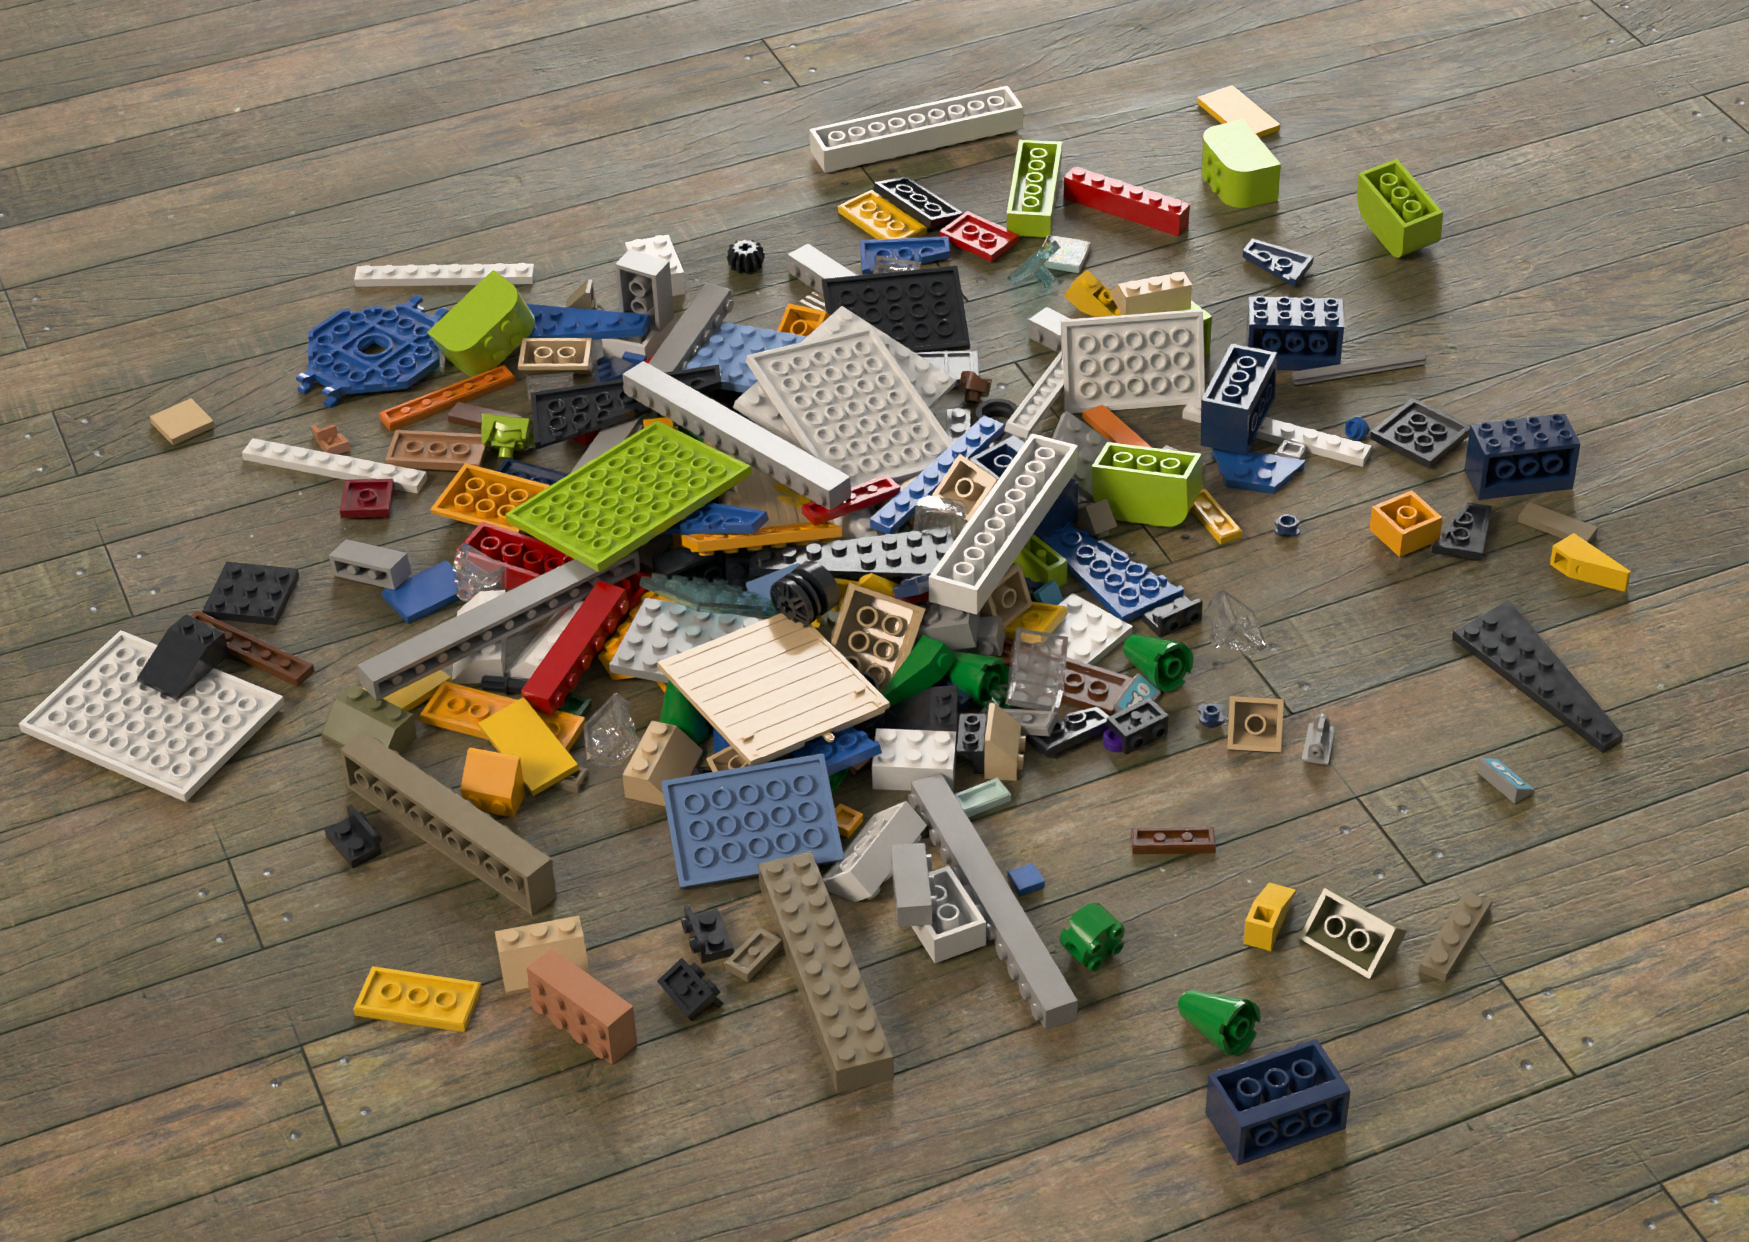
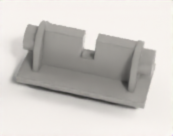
M1319 714L1315 717L1314 724L1309 723L1301 761L1323 765L1329 764L1335 727L1330 726V719L1326 714Z

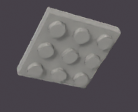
M1066 411L1061 415L1052 439L1078 445L1077 470L1072 478L1078 482V493L1094 504L1092 465L1106 443L1110 441Z

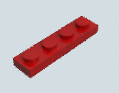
M884 475L851 487V497L832 510H828L812 501L801 505L802 514L816 526L889 500L900 492V486L888 475Z

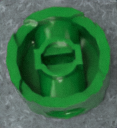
M1092 902L1083 906L1068 920L1071 924L1068 931L1063 928L1059 939L1061 945L1073 957L1093 972L1102 965L1103 959L1109 955H1117L1123 949L1124 942L1122 938L1125 928L1103 905L1098 902L1096 905Z

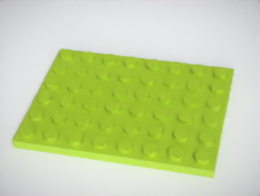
M656 420L505 515L508 523L600 573L638 547L646 544L652 538L665 532L669 527L685 519L697 509L704 507L711 500L721 496L725 491L741 483L752 475L750 465Z

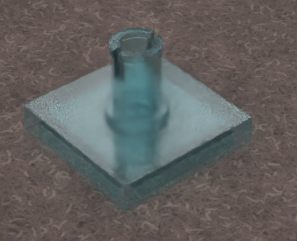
M1053 241L1036 250L1007 277L1008 280L1014 284L1034 273L1044 287H1048L1056 278L1050 273L1044 263L1061 247L1056 241Z

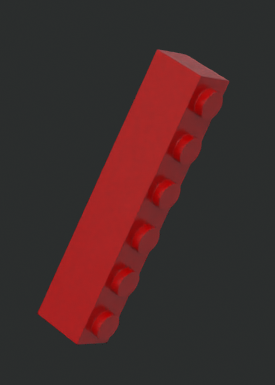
M1074 167L1064 177L1063 199L1178 237L1189 226L1190 204L1179 199H1173L1160 193L1145 190L1139 186H1133L1078 167Z
M602 581L596 583L521 690L522 696L535 711L553 716L557 709L563 706L566 696L571 689L576 687L584 670L589 668L593 657L597 652L601 651L609 634L614 632L620 618L627 613L629 601L624 588Z

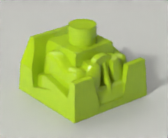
M482 414V444L489 450L494 448L500 450L499 458L513 459L514 452L528 448L529 444L531 447H535L533 422L530 419Z

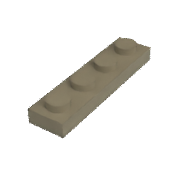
M1465 891L1420 962L1419 972L1446 982L1491 909L1492 901Z

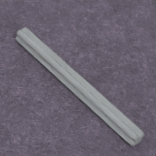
M1423 351L1295 371L1292 373V382L1294 385H1302L1424 365L1426 363V355Z

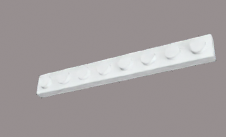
M526 263L431 264L418 266L365 265L357 266L354 282L355 287L477 285L492 270H495L511 284H533L535 270L534 264Z
M1062 351L1006 422L1004 431L1011 433L1012 436L1015 435L1017 438L1027 439L1061 394L1064 386Z
M1191 397L1183 410V419L1201 423V399ZM1269 417L1265 418L1256 436L1257 439L1279 445L1284 440L1307 446L1306 452L1361 467L1364 466L1371 453V445L1322 433L1314 429L1296 426L1291 423L1281 422Z
M252 438L242 452L243 460L344 480L394 479L395 490L416 494L419 493L427 481V472L254 438Z

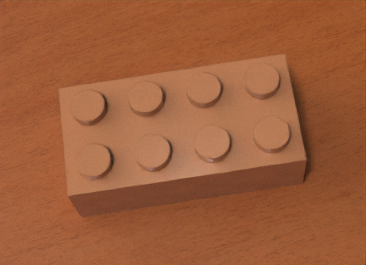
M553 948L527 967L532 1008L538 1014L548 1017L557 1028H563L571 1034L576 1042L579 1044L583 1043L589 1047L598 1058H604L613 1065L638 1045L633 1006Z

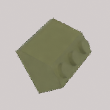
M355 684L335 700L322 732L324 738L341 747L351 742L363 732H366L373 738H378L389 749L395 750L398 753L417 737L412 713L384 699L376 701L367 690Z
M1324 888L1298 938L1365 977L1372 979L1394 957L1407 930L1342 893Z

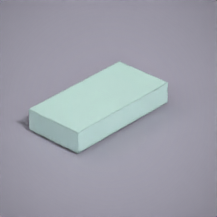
M999 778L954 794L967 817L1011 801V793Z

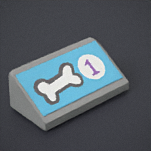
M1137 673L1115 702L1114 714L1149 697L1156 702L1161 695V691L1145 677Z
M1482 758L1479 760L1477 773L1514 804L1535 793L1533 787L1499 759Z

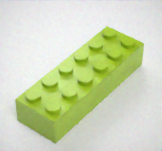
M1019 140L1007 208V229L1019 234V237L1044 238L1047 235H1051L1062 164V142Z

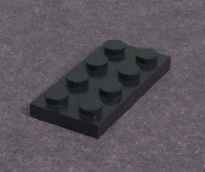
M908 176L874 183L873 190L880 194L883 199L889 200L897 208L907 212L910 217L922 222L925 227L935 228L940 225H949L963 215V212Z

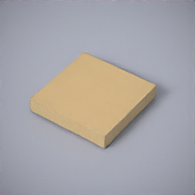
M192 398L149 416L153 426L173 446L215 427L214 421Z

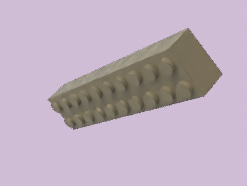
M363 732L340 749L346 783L349 789L533 916L556 898L553 861L546 852L536 849L527 839L520 838L509 827L495 821L490 814L483 813L471 801L464 800L458 796L453 789L439 783L434 776L427 775L415 763L408 762L397 751L383 745L378 738H373L366 732Z
M812 851L759 863L760 890L777 935L782 939L783 951L837 1094L894 1080L892 1052Z

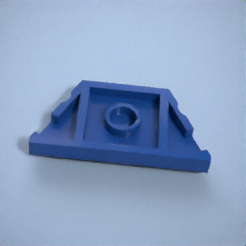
M1212 449V457L1218 463L1217 468L1223 476V482L1226 487L1275 494L1281 489L1282 485L1292 480V476L1297 470L1300 472L1304 470L1305 460L1254 452H1248L1247 455Z

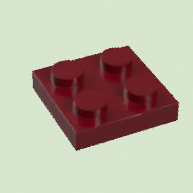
M394 479L345 480L339 510L340 517H390L395 487Z

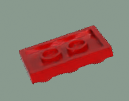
M968 211L940 230V237L948 236L949 243L990 262L1019 242V234Z

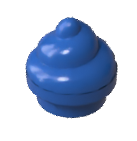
M1354 417L1346 422L1345 434L1354 441H1361L1370 432L1368 423L1362 417Z

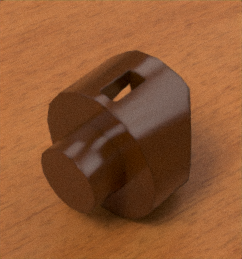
M963 371L958 390L965 393L964 401L979 404L981 397L989 396L992 379H981L973 371Z

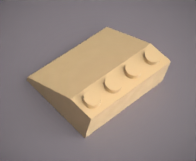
M849 583L829 643L858 671L869 673L875 677L879 684L880 692H882L911 653L925 608Z

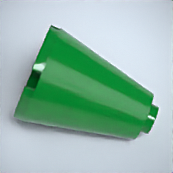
M1133 634L1124 642L1123 653L1125 657L1159 690L1164 692L1177 690L1185 683L1183 678L1186 673H1191L1194 660L1192 650L1182 642L1140 634Z
M951 650L957 659L944 677L954 685H958V688L967 694L977 705L985 707L983 703L992 699L990 692L993 691L995 686L1008 684L1010 669L1004 663L1006 660L995 656Z
M669 680L659 722L677 726L697 745H700L708 737L710 723Z
M1193 989L1182 994L1178 1000L1179 1014L1218 1049L1229 1056H1232L1231 1054H1242L1249 1048L1256 1037L1257 1031L1253 1029L1256 1021L1260 1023L1261 1014L1260 1008L1255 1002Z

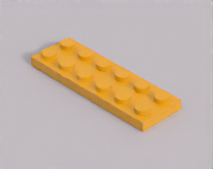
M811 522L765 526L755 533L690 534L681 536L682 546L691 549V552H699L701 556L714 555L715 550H723L724 553L738 552V548L747 547V550L763 549L762 545L782 548L786 547V543L795 542V545H808L810 540L817 539L821 543L833 542L835 537H842V527L830 522L816 526Z
M443 681L421 712L420 719L422 723L489 740L481 731L478 723L518 700ZM558 710L553 716L535 711L569 752L586 726L585 717Z

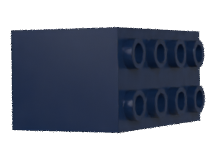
M1285 296L1249 297L1246 347L1276 352V370L1301 371L1341 364L1344 334L1342 299L1289 298Z
M1235 344L1229 346L1201 399L1200 446L1234 452L1236 454H1248L1276 398V352Z
M1565 413L1470 424L1464 470L1478 500L1573 489L1581 443Z
M1013 435L970 459L999 479L1025 443ZM1073 478L1070 479L1033 534L1042 540L1044 536L1049 537L1055 534L1056 529H1062L1069 522L1073 524L1078 521L1077 481Z
M1316 1038L1208 1074L1205 1113L1235 1163L1239 1166L1346 1129L1351 1090Z

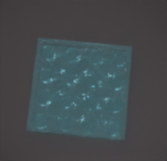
M652 573V577L641 576L640 587L697 612L761 617L778 615L771 599L757 598V593L743 591V587L737 585H728V581L714 578L713 582H708V579L693 577V580H688L687 577L673 575L672 579H667L666 575Z

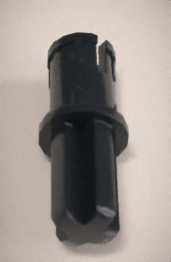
M507 674L506 677L484 675L481 679V688L483 690L502 691L505 695H509V693L522 694L521 690L529 679L511 677L510 674Z

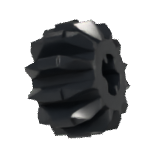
M744 239L729 245L727 261L731 266V270H737L738 273H748L749 271L756 272L757 269L762 268L765 253L759 242H754L753 239L750 241Z

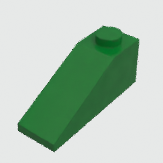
M923 635L881 694L890 702V706L914 696L941 680L957 658L945 643Z

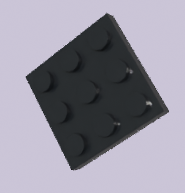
M1412 398L1374 428L1370 433V439L1430 469L1469 436L1470 426Z
M226 562L202 612L217 620L277 625L299 578L298 569Z

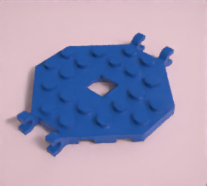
M414 295L406 304H397L394 309H383L382 306L364 307V311L351 312L350 309L339 310L308 331V370L296 376V380L302 383L298 387V391L305 395L311 390L313 382L316 381L326 386L322 390V394L328 397L324 400V405L332 408L339 401L340 395L408 389L440 366V350L427 332L449 310L441 307L433 316H429L424 313V308L418 306L423 302V298L418 295ZM373 343L386 348L385 351L373 355L361 352Z

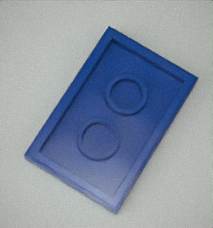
M447 560L405 579L395 590L389 588L382 590L383 598L408 624L473 593L472 585Z

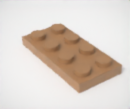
M395 430L385 462L386 464L412 469L460 471L465 463L482 467L488 448L482 444V434Z

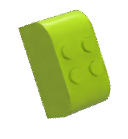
M1244 120L1213 126L1204 132L1201 175L1212 191L1225 204L1236 208H1248L1278 201L1281 164Z
M1398 159L1358 173L1357 203L1360 214L1366 225L1391 255L1399 258L1440 241L1443 211Z
M492 270L427 333L448 361L466 375L473 377L496 368L521 345L522 339L527 338L532 333L535 326V317L515 286L495 270Z
M1107 442L1092 465L1094 502L1107 499L1115 520L1127 521L1132 524H1149L1154 527L1176 526L1184 521L1202 490V456L1199 453Z

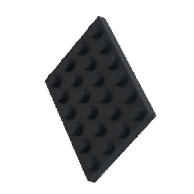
M958 266L822 279L825 310L830 316L843 306L913 352L970 350V339Z

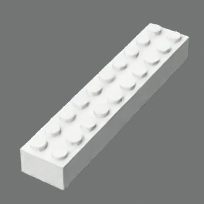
M1004 86L810 129V150L824 173L835 172L844 168H853L862 164L894 159L902 155L934 150L938 147L952 146L956 143L974 141L983 137H992L997 134L1023 129V106L1009 87Z
M1036 434L1030 435L929 576L930 602L976 615L979 613L1076 472L1078 445Z

